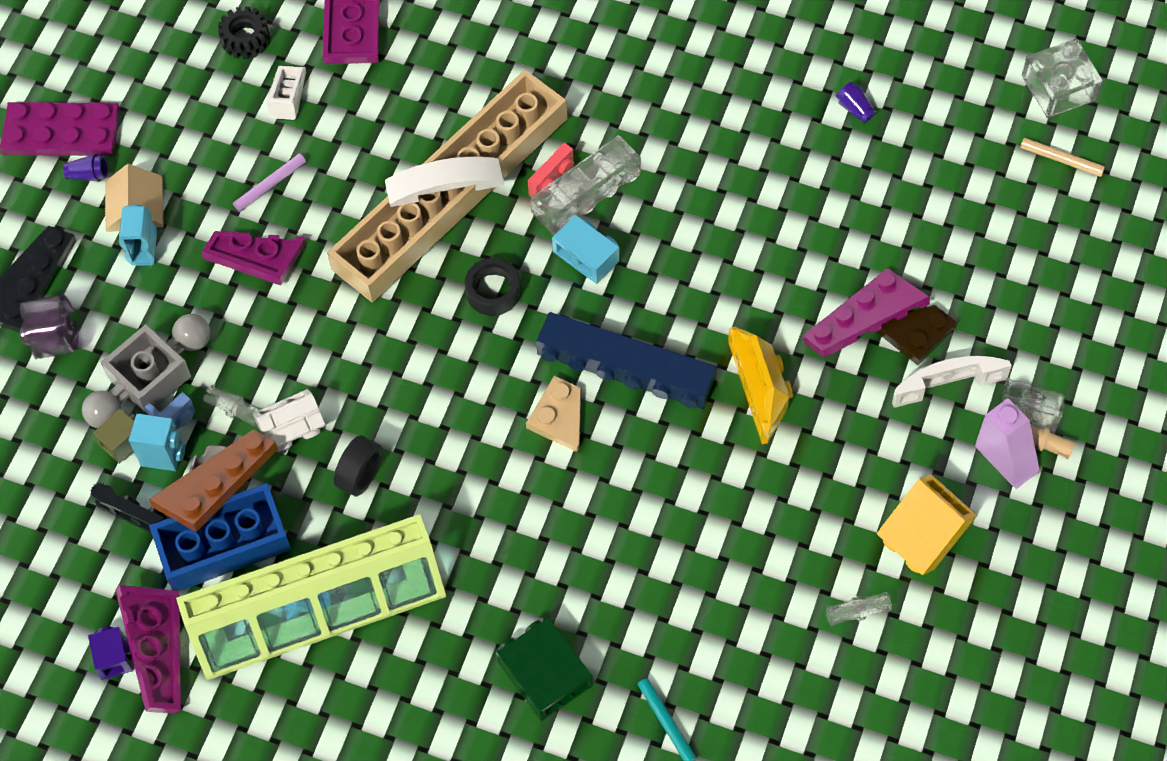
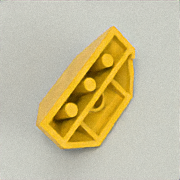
M737 327L729 328L728 344L762 445L767 444L788 410L789 398L793 397L790 382L783 379L781 373L784 372L783 362L780 355L775 356L772 345L752 333Z

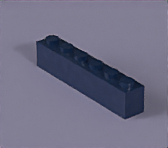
M552 312L548 313L536 340L537 355H540L546 361H558L567 364L576 371L585 370L594 373L604 380L609 381L613 379L624 383L631 389H643L652 392L658 398H670L679 401L688 408L697 407L704 409L716 380L717 366Z

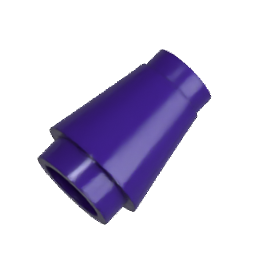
M849 82L836 94V98L839 100L838 104L864 124L875 116L876 111L873 109L860 85Z
M93 154L64 163L63 173L67 180L100 182L101 179L108 176V164L104 156Z

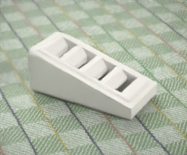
M278 66L266 102L270 118L296 119L306 75V67ZM283 78H290L295 80H283Z

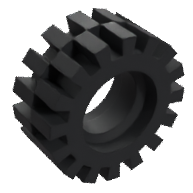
M245 6V11H241V7H236L237 12L235 13L232 10L227 11L228 17L223 15L221 17L222 22L218 23L219 37L223 49H226V53L228 55L233 53L234 58L237 59L240 55H242L243 59H248V54H251L252 58L257 57L256 51L262 54L264 52L263 46L268 47V40H270V33L264 15L262 13L259 14V11L255 8L251 12L248 6ZM243 28L254 30L247 37L239 38L234 36L238 30Z

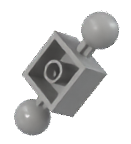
M196 314L181 316L173 325V337L167 342L163 341L146 324L100 362L107 378L115 387L109 392L103 390L95 391L85 398L82 404V415L85 421L90 426L99 428L119 408L121 409L120 405L128 398L146 415L147 412L144 407L148 403L157 407L191 377L185 360L179 354L184 350H200L208 343L210 327L207 321Z

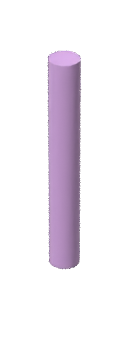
M300 153L233 202L234 207L239 212L305 164V158Z

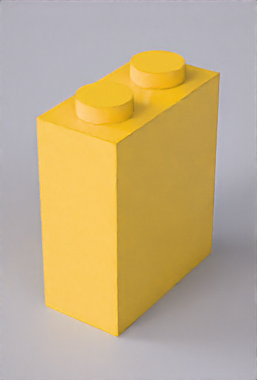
M930 474L916 481L877 532V535L883 539L884 545L889 550L897 552L906 560V565L912 571L924 575L935 570L977 515Z

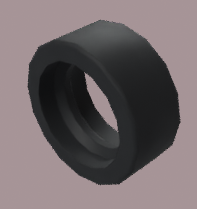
M498 258L483 259L475 263L467 272L465 278L467 300L471 307L480 314L488 316L502 315L512 310L518 303L521 294L519 274L514 266L506 260ZM498 275L509 281L510 289L500 298L487 299L477 294L476 284L486 276Z
M362 435L356 436L348 444L339 459L333 478L334 485L355 497L360 496L369 487L379 469L383 456V447Z

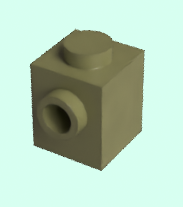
M120 408L93 432L99 446L119 464L133 452L129 443V437L136 417L132 413L129 416L126 415Z

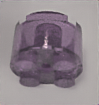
M65 295L20 304V312L24 319L25 327L20 329L21 340L24 345L30 346L35 359L69 354L78 349L77 321H71L69 313L74 312L71 302Z

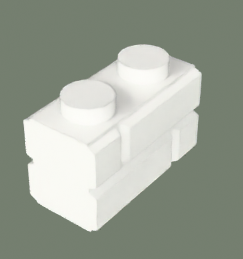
M308 389L252 413L260 433L276 441L277 451L289 448L293 444L292 441L303 436V439L316 436L320 433L319 428L325 426L316 401Z

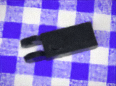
M100 482L91 487L90 495L95 499L94 502L97 507L151 533L149 525L166 520L164 513L153 507H150L149 510L141 507L140 503L130 496L125 495L122 498L114 494L112 487L107 484H101Z

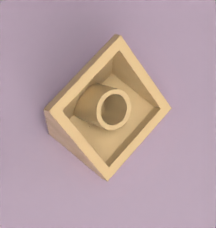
M127 164L105 181L106 232L120 231L122 208L133 204H139L149 209L152 215L151 222L156 228L164 227L163 178L161 175Z

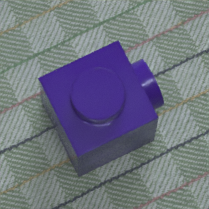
M103 627L98 629L96 633L88 635L94 668L101 680L133 672L129 657L131 651L128 638L124 636L119 627Z

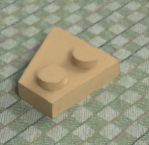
M554 376L526 422V429L578 452L581 388Z

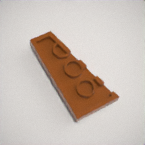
M255 430L250 431L149 499L151 506L197 532L278 450L276 441Z

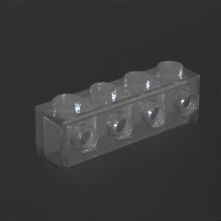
M620 135L616 136L530 198L531 213L552 235L556 234L574 215L579 217L582 214H588L601 200L612 197L619 187L626 182L634 181L641 172V157Z

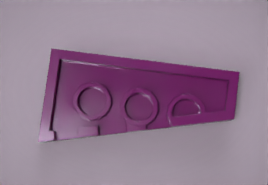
M887 268L802 336L804 344L825 358L855 343L858 336L868 332L872 334L882 329L881 325L893 318H896L898 321L908 315L907 311L917 306L923 308L929 305V296Z
M119 585L115 590L145 711L177 714L181 710L180 609L176 599L180 597V591Z

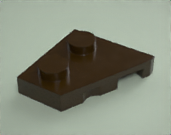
M936 305L910 312L898 321L896 318H893L882 324V329L876 331V333L916 365H919L956 328L957 321Z

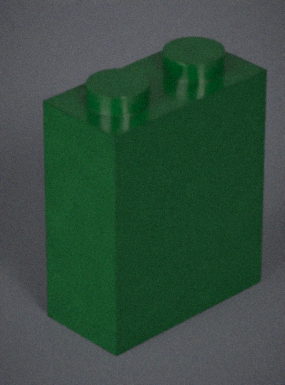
M549 617L542 622L537 620L531 623L525 629L524 634L516 639L510 638L500 645L499 651L496 652L499 665L540 721H543L593 686L592 674Z

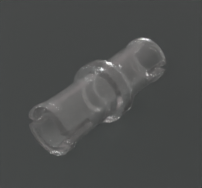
M211 385L206 392L212 395L208 396L205 394L204 402L225 411V415L230 418L235 416L254 428L258 427L252 413L260 409L244 402L243 397L237 394L233 396L217 388L215 385Z
M887 592L865 598L860 596L852 597L849 602L826 606L827 620L830 626L855 619L858 622L864 621L867 616L890 612L892 610L891 599Z

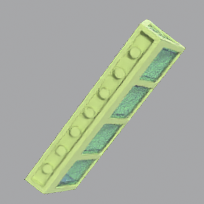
M421 514L177 597L176 599L184 626L205 678L210 680L445 598L446 593Z

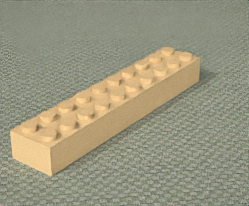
M523 70L423 164L458 157L498 158L504 179L567 120V101L527 70ZM474 185L419 195V202L390 207L387 196L327 252L331 270L373 303L494 188L476 191Z

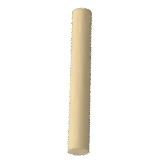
M1025 137L1020 146L1021 149L1099 177L1102 176L1105 169L1103 165Z

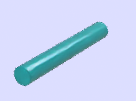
M648 678L641 680L637 684L683 761H696L697 757Z

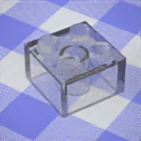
M1077 38L1026 56L1021 74L1046 118L1096 101L1103 83Z

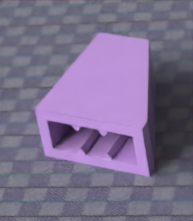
M1007 398L985 415L975 447L1017 490L1039 473V465L1030 420Z

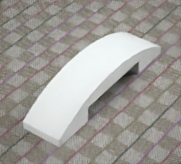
M458 157L433 161L409 168L385 180L390 207L419 202V195L474 185L476 191L504 186L499 160L492 157Z
M987 356L957 357L934 363L915 372L895 389L892 400L893 407L922 401L926 388L974 376L978 386L1007 380L1011 363L1008 360Z

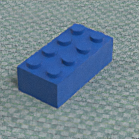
M267 483L233 495L197 532L172 518L149 525L166 579L174 591L187 589L291 550Z

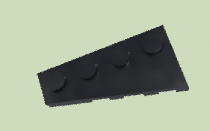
M47 226L0 276L1 327L21 334L24 333L76 241L74 234Z

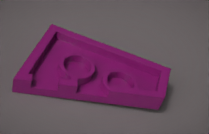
M214 231L202 250V258L281 286L305 247L306 238L295 236L294 240L280 239L279 235H268V238L252 237L250 233Z

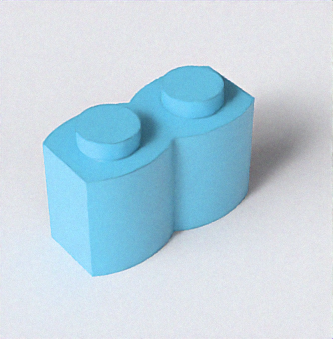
M139 204L122 208L119 244L125 250L126 261L132 266L153 265L157 228L151 222L152 215L149 209Z

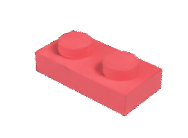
M563 143L528 180L530 197L539 201L544 194L548 195L554 189L556 182L562 175L566 176L572 170L574 165L573 148Z

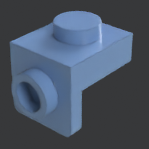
M183 392L162 412H159L150 403L144 407L148 415L171 418L177 430L181 426L187 425L196 412L191 399Z

